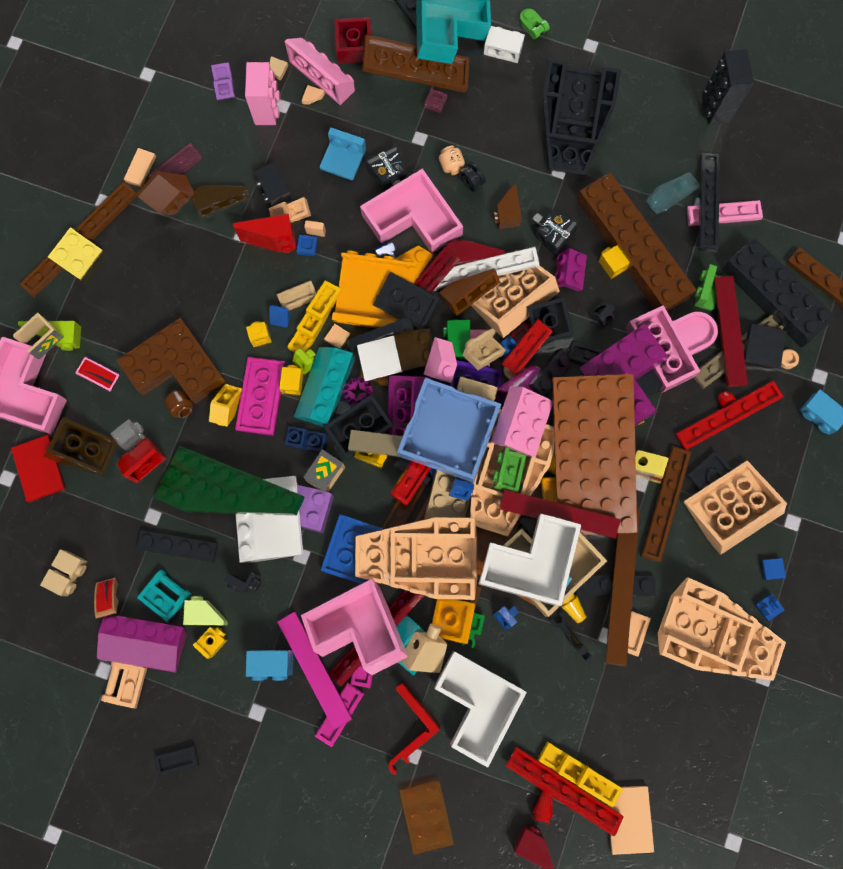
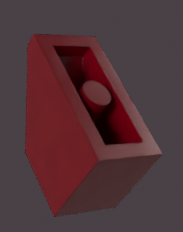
M524 825L513 847L514 852L543 869H554L545 839L541 835L542 831L532 825L529 828Z

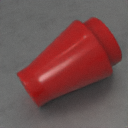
M541 790L532 812L534 814L533 819L545 823H550V818L553 819V797Z

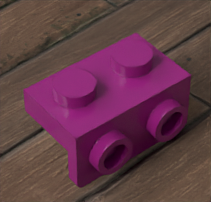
M570 248L558 253L555 273L558 288L565 286L575 291L583 290L587 255Z

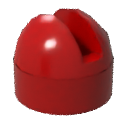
M729 391L721 392L718 397V401L723 408L730 405L736 399Z

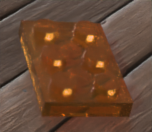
M436 780L400 789L413 854L454 845L440 781Z

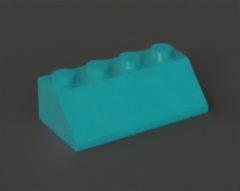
M319 347L294 418L322 427L334 419L343 393L342 390L355 360L353 353L338 348Z

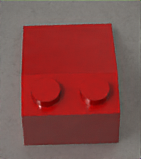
M289 214L233 223L240 242L283 253H289L297 249L294 228Z

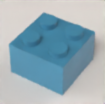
M292 650L247 651L246 677H252V681H262L267 679V677H272L273 681H281L293 675Z

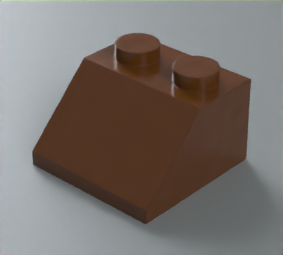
M157 171L139 190L137 196L159 214L175 215L195 193L186 175Z

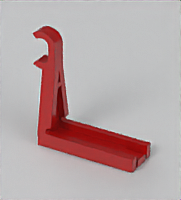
M404 681L397 686L396 690L427 728L391 759L389 770L394 775L397 774V769L394 768L393 764L400 758L404 759L405 763H410L409 756L441 728L440 724Z

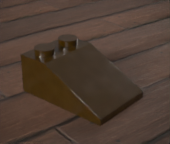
M430 329L413 330L394 335L402 372L391 375L402 376L424 373L433 345Z
M63 417L43 457L63 465L103 476L118 440Z

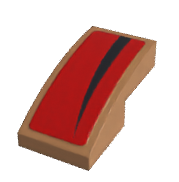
M116 578L96 583L94 595L96 618L116 613L119 602L116 597L118 587Z

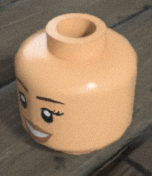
M454 146L441 150L439 162L442 170L445 173H451V175L458 174L465 164L461 150L454 148Z

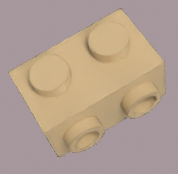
M493 328L487 332L483 331L477 338H471L465 344L466 348L463 356L477 370L496 360L505 352V349L493 338L496 331Z

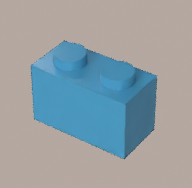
M822 390L813 393L799 410L807 420L813 421L823 433L830 435L837 432L843 425V407Z

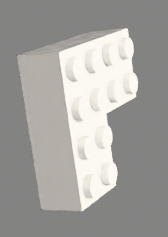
M540 514L537 519L529 553L490 543L479 585L551 605L562 606L581 524Z
M452 651L434 685L436 690L468 707L450 745L473 760L489 767L527 692L457 652Z

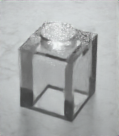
M129 419L110 433L121 448L126 451L132 449L139 441L145 438V435L142 433L144 431L143 427L137 421L134 423Z

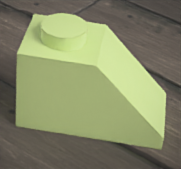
M191 597V600H185L183 625H228V621L209 601H203V597Z

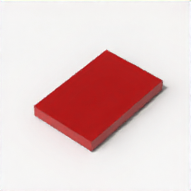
M49 435L11 448L27 502H32L66 489L58 462L43 457L51 441Z

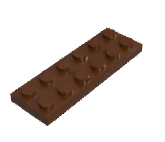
M366 35L364 39L362 71L466 93L468 89L469 57L455 55L452 64L417 58V46Z

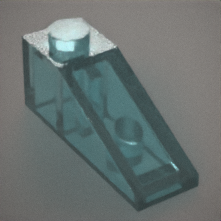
M689 172L658 186L646 199V202L656 214H659L697 190L700 184Z

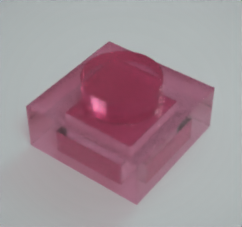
M431 89L424 108L441 113L448 94Z

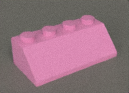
M303 38L285 40L289 62L320 89L324 90L339 105L355 91L352 77L348 74L345 75L337 64H332L324 53H319L311 42H306Z

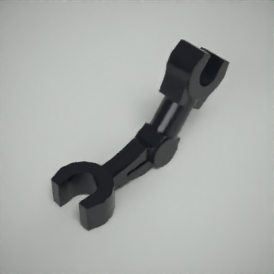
M559 612L558 615L561 618V622L556 623L551 618V625L562 629L568 642L587 662L592 658V655L588 652V648L565 626L566 617L563 613Z

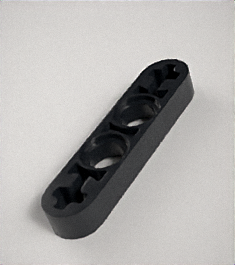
M401 319L351 338L346 342L348 351L357 352V345L412 331L414 329L412 319Z

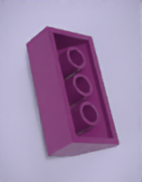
M389 375L388 418L394 426L387 430L388 435H404L406 427L413 417L415 403L424 379L432 380V377Z
M107 615L103 617L98 632L97 659L176 673L187 633L183 627Z

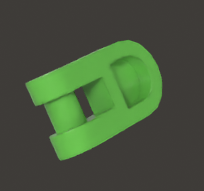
M525 9L521 12L520 24L533 39H537L540 33H545L550 29L548 22L543 20L533 9Z

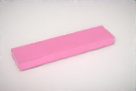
M760 200L719 204V223L754 221L763 218ZM699 205L688 206L686 208L688 225H699Z

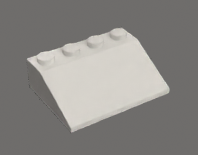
M296 476L263 479L298 493ZM299 512L297 516L256 515L253 513L236 514L240 562L254 563L303 555Z

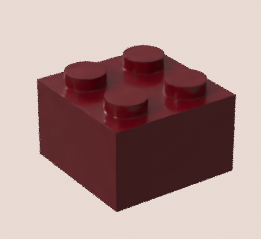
M370 17L335 19L338 64L363 62L365 36H372Z

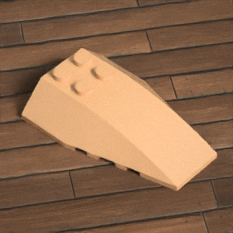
M500 409L473 483L474 490L471 494L470 518H475L476 527L508 536L520 514L499 509L503 490L495 489V482L492 481L494 471L498 470L499 463L496 462L498 453L504 449V447L491 442L502 411ZM546 424L536 456H526L518 493L531 496L548 470L554 453L553 426Z
M434 517L356 536L355 577L366 580L373 579L380 584L383 583L434 599L475 600L477 585V529L475 518Z
M686 578L671 595L658 631L660 654L695 670L774 681L786 642L767 627L761 625L753 616L747 614L737 603H733L724 593L693 579Z

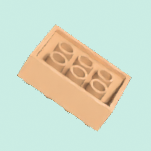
M541 266L498 276L500 283L471 306L491 328L495 329L504 338L529 317L527 307L548 302L560 291L555 276Z
M748 461L684 501V504L707 540L720 555L784 514L787 506L783 498Z

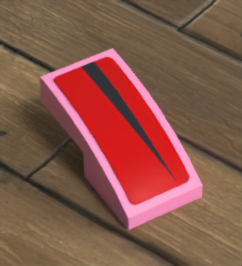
M86 357L76 371L77 375L109 392L120 376Z

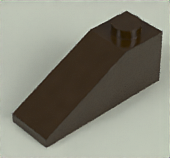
M218 185L196 187L193 189L195 194L191 197L200 218L251 198L246 186Z

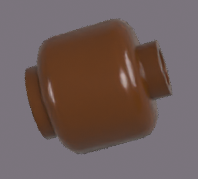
M183 390L169 392L164 401L167 410L175 418L187 417L193 408L192 400Z

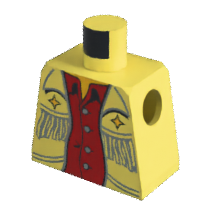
M637 450L635 456L636 476L661 484L668 458Z

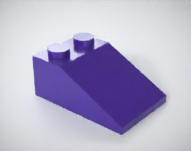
M456 360L457 366L452 383L440 380V383L451 386L454 389H457L460 377L499 388L502 382L503 371L488 367L477 370L471 363Z

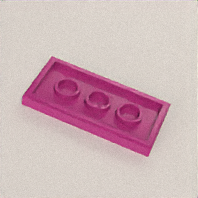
M248 357L236 431L274 436L281 395L279 389L282 367L286 365L285 361Z

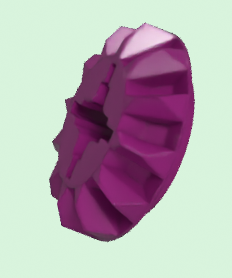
M360 377L351 378L345 383L342 390L344 400L350 406H355L371 394L373 395L370 383ZM359 385L360 391L366 393H360L358 398L356 399L355 393H353L352 391L356 390V388Z

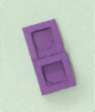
M229 62L211 65L217 100L235 98Z

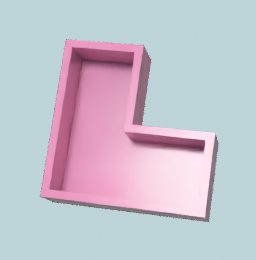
M423 169L360 206L362 217L381 244L413 226L426 247L433 254L463 234L462 224Z
M2 337L0 340V418L53 435L67 400L58 394L33 387L46 354L38 360L28 352V349L32 346Z
M373 579L301 615L313 651L322 657L353 642L363 669L371 675L408 657L381 588Z

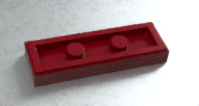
M445 246L415 281L414 285L432 293L460 261V258Z

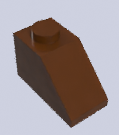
M516 185L509 189L498 203L496 212L493 213L494 223H498L499 229L520 227L522 216Z

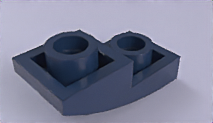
M288 427L284 445L320 453L321 450H326L329 435L308 431L303 428Z

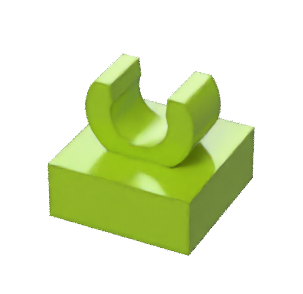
M300 348L295 352L293 362L306 374L311 370L314 361L313 357L316 354L311 349L305 353Z

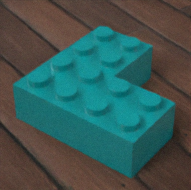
M416 0L417 58L452 64L458 50V36L485 41L491 28L490 0Z

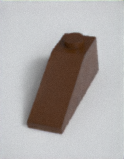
M493 268L454 281L439 292L444 305L457 316L497 286L500 280L496 270Z

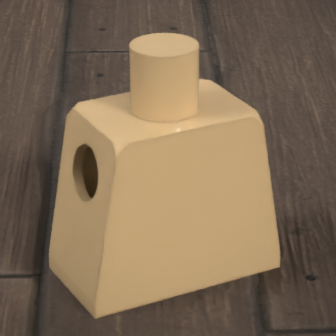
M430 624L427 633L416 631L405 648L408 657L401 660L410 671L440 673L447 643L439 636L441 627L438 625Z

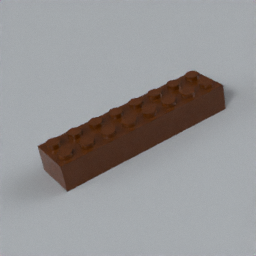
M611 172L580 190L577 202L611 249L618 245L630 262L626 270L654 309L664 306L666 311L669 312L691 298L696 291L695 287Z

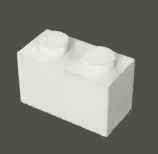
M491 26L485 42L484 55L518 63L525 34Z

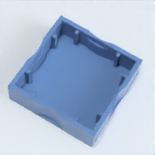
M425 378L415 403L413 417L406 427L397 451L398 456L474 483L501 404L477 395L462 393L451 386Z

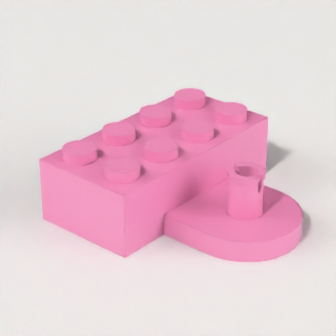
M664 306L631 320L625 328L628 334H630L643 324H646L668 355L669 359L654 368L662 384V387L659 389L661 393L694 378L700 372L692 355L708 348L716 340L718 334L716 322L708 314L692 312L672 322Z

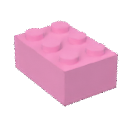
M247 62L245 97L255 125H276V119L280 116L279 107H277V102H280V91L277 90L274 70H271L269 62Z
M509 387L491 442L504 448L509 447L513 452L535 457L553 401L524 387Z

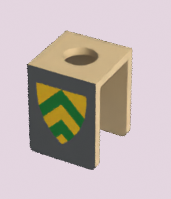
M39 313L34 315L13 334L16 340L26 344L45 326L50 329L28 349V352L38 360L64 338Z
M321 450L304 475V479L318 490L329 492L345 469V465L329 453Z

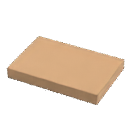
M648 786L621 787L623 790L615 806L611 807L607 804V806L624 816L615 836L610 835L611 853L616 855L654 852Z

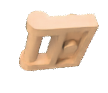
M111 662L110 677L105 694H102L101 701L134 709L137 708L147 668ZM124 669L118 694L115 697L113 693L119 671Z

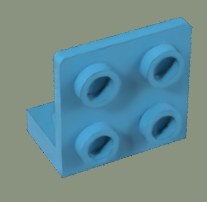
M330 128L328 132L330 143L320 164V169L349 180H354L366 151L365 139Z

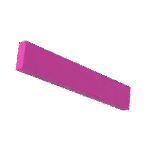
M293 612L278 621L333 729L335 730L352 720L320 656L313 651L308 634L297 613Z

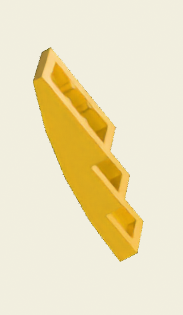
M324 281L306 309V314L288 345L289 350L296 352L301 348L306 353L310 349L341 292L339 287Z
M549 742L546 743L537 759L611 807L615 806L623 788Z

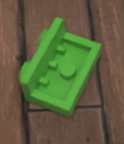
M710 264L706 270H702L699 278L701 281L700 287H697L694 295L696 298L694 306L709 311L714 309L716 300L713 280L714 277H722L715 274L717 266Z
M505 447L498 453L496 462L499 463L498 470L494 471L492 481L495 482V489L518 493L526 455L509 451L510 448Z

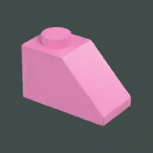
M435 337L424 375L452 383L457 366L452 342Z

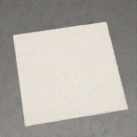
M394 336L357 345L365 381L402 372Z

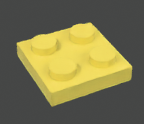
M69 228L48 258L81 280L103 251L75 230Z

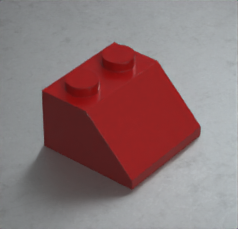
M146 438L139 441L131 452L122 455L117 465L125 478L138 483L162 463L166 457L151 440Z

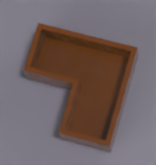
M181 318L116 360L135 389L143 396L174 376L188 397L196 404L227 383Z

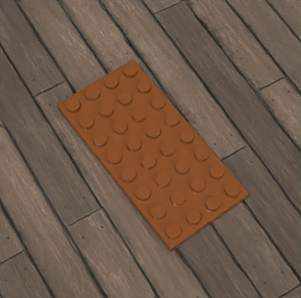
M633 374L552 377L556 503L619 518L618 533L637 532ZM580 530V533H581L582 535L595 534V533H591V532H587V531Z

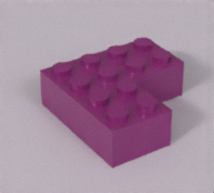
M643 324L581 366L580 370L584 376L633 374L635 426H637L658 411L636 380L669 359V357L647 325Z

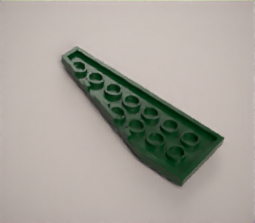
M178 446L153 497L190 513H253L256 515L273 514L297 516L305 499L304 496L182 446Z

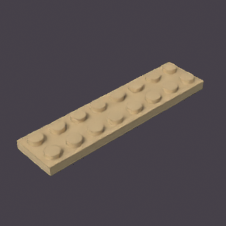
M460 377L456 390L494 401L498 387ZM436 470L424 520L434 517L466 518L470 498L466 501L449 496V489L456 478L455 476Z

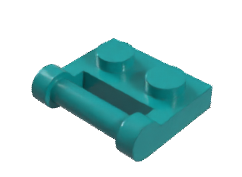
M161 569L137 598L166 622H170L183 606L185 600L191 597L192 593L188 590H183L168 578ZM162 582L177 594L179 599L177 601L172 599L157 587V584Z

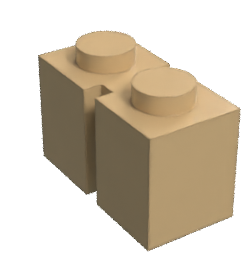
M60 549L51 566L69 574V576L57 570L49 569L40 586L60 596L68 597L76 588L77 577L82 576L85 572L87 561Z

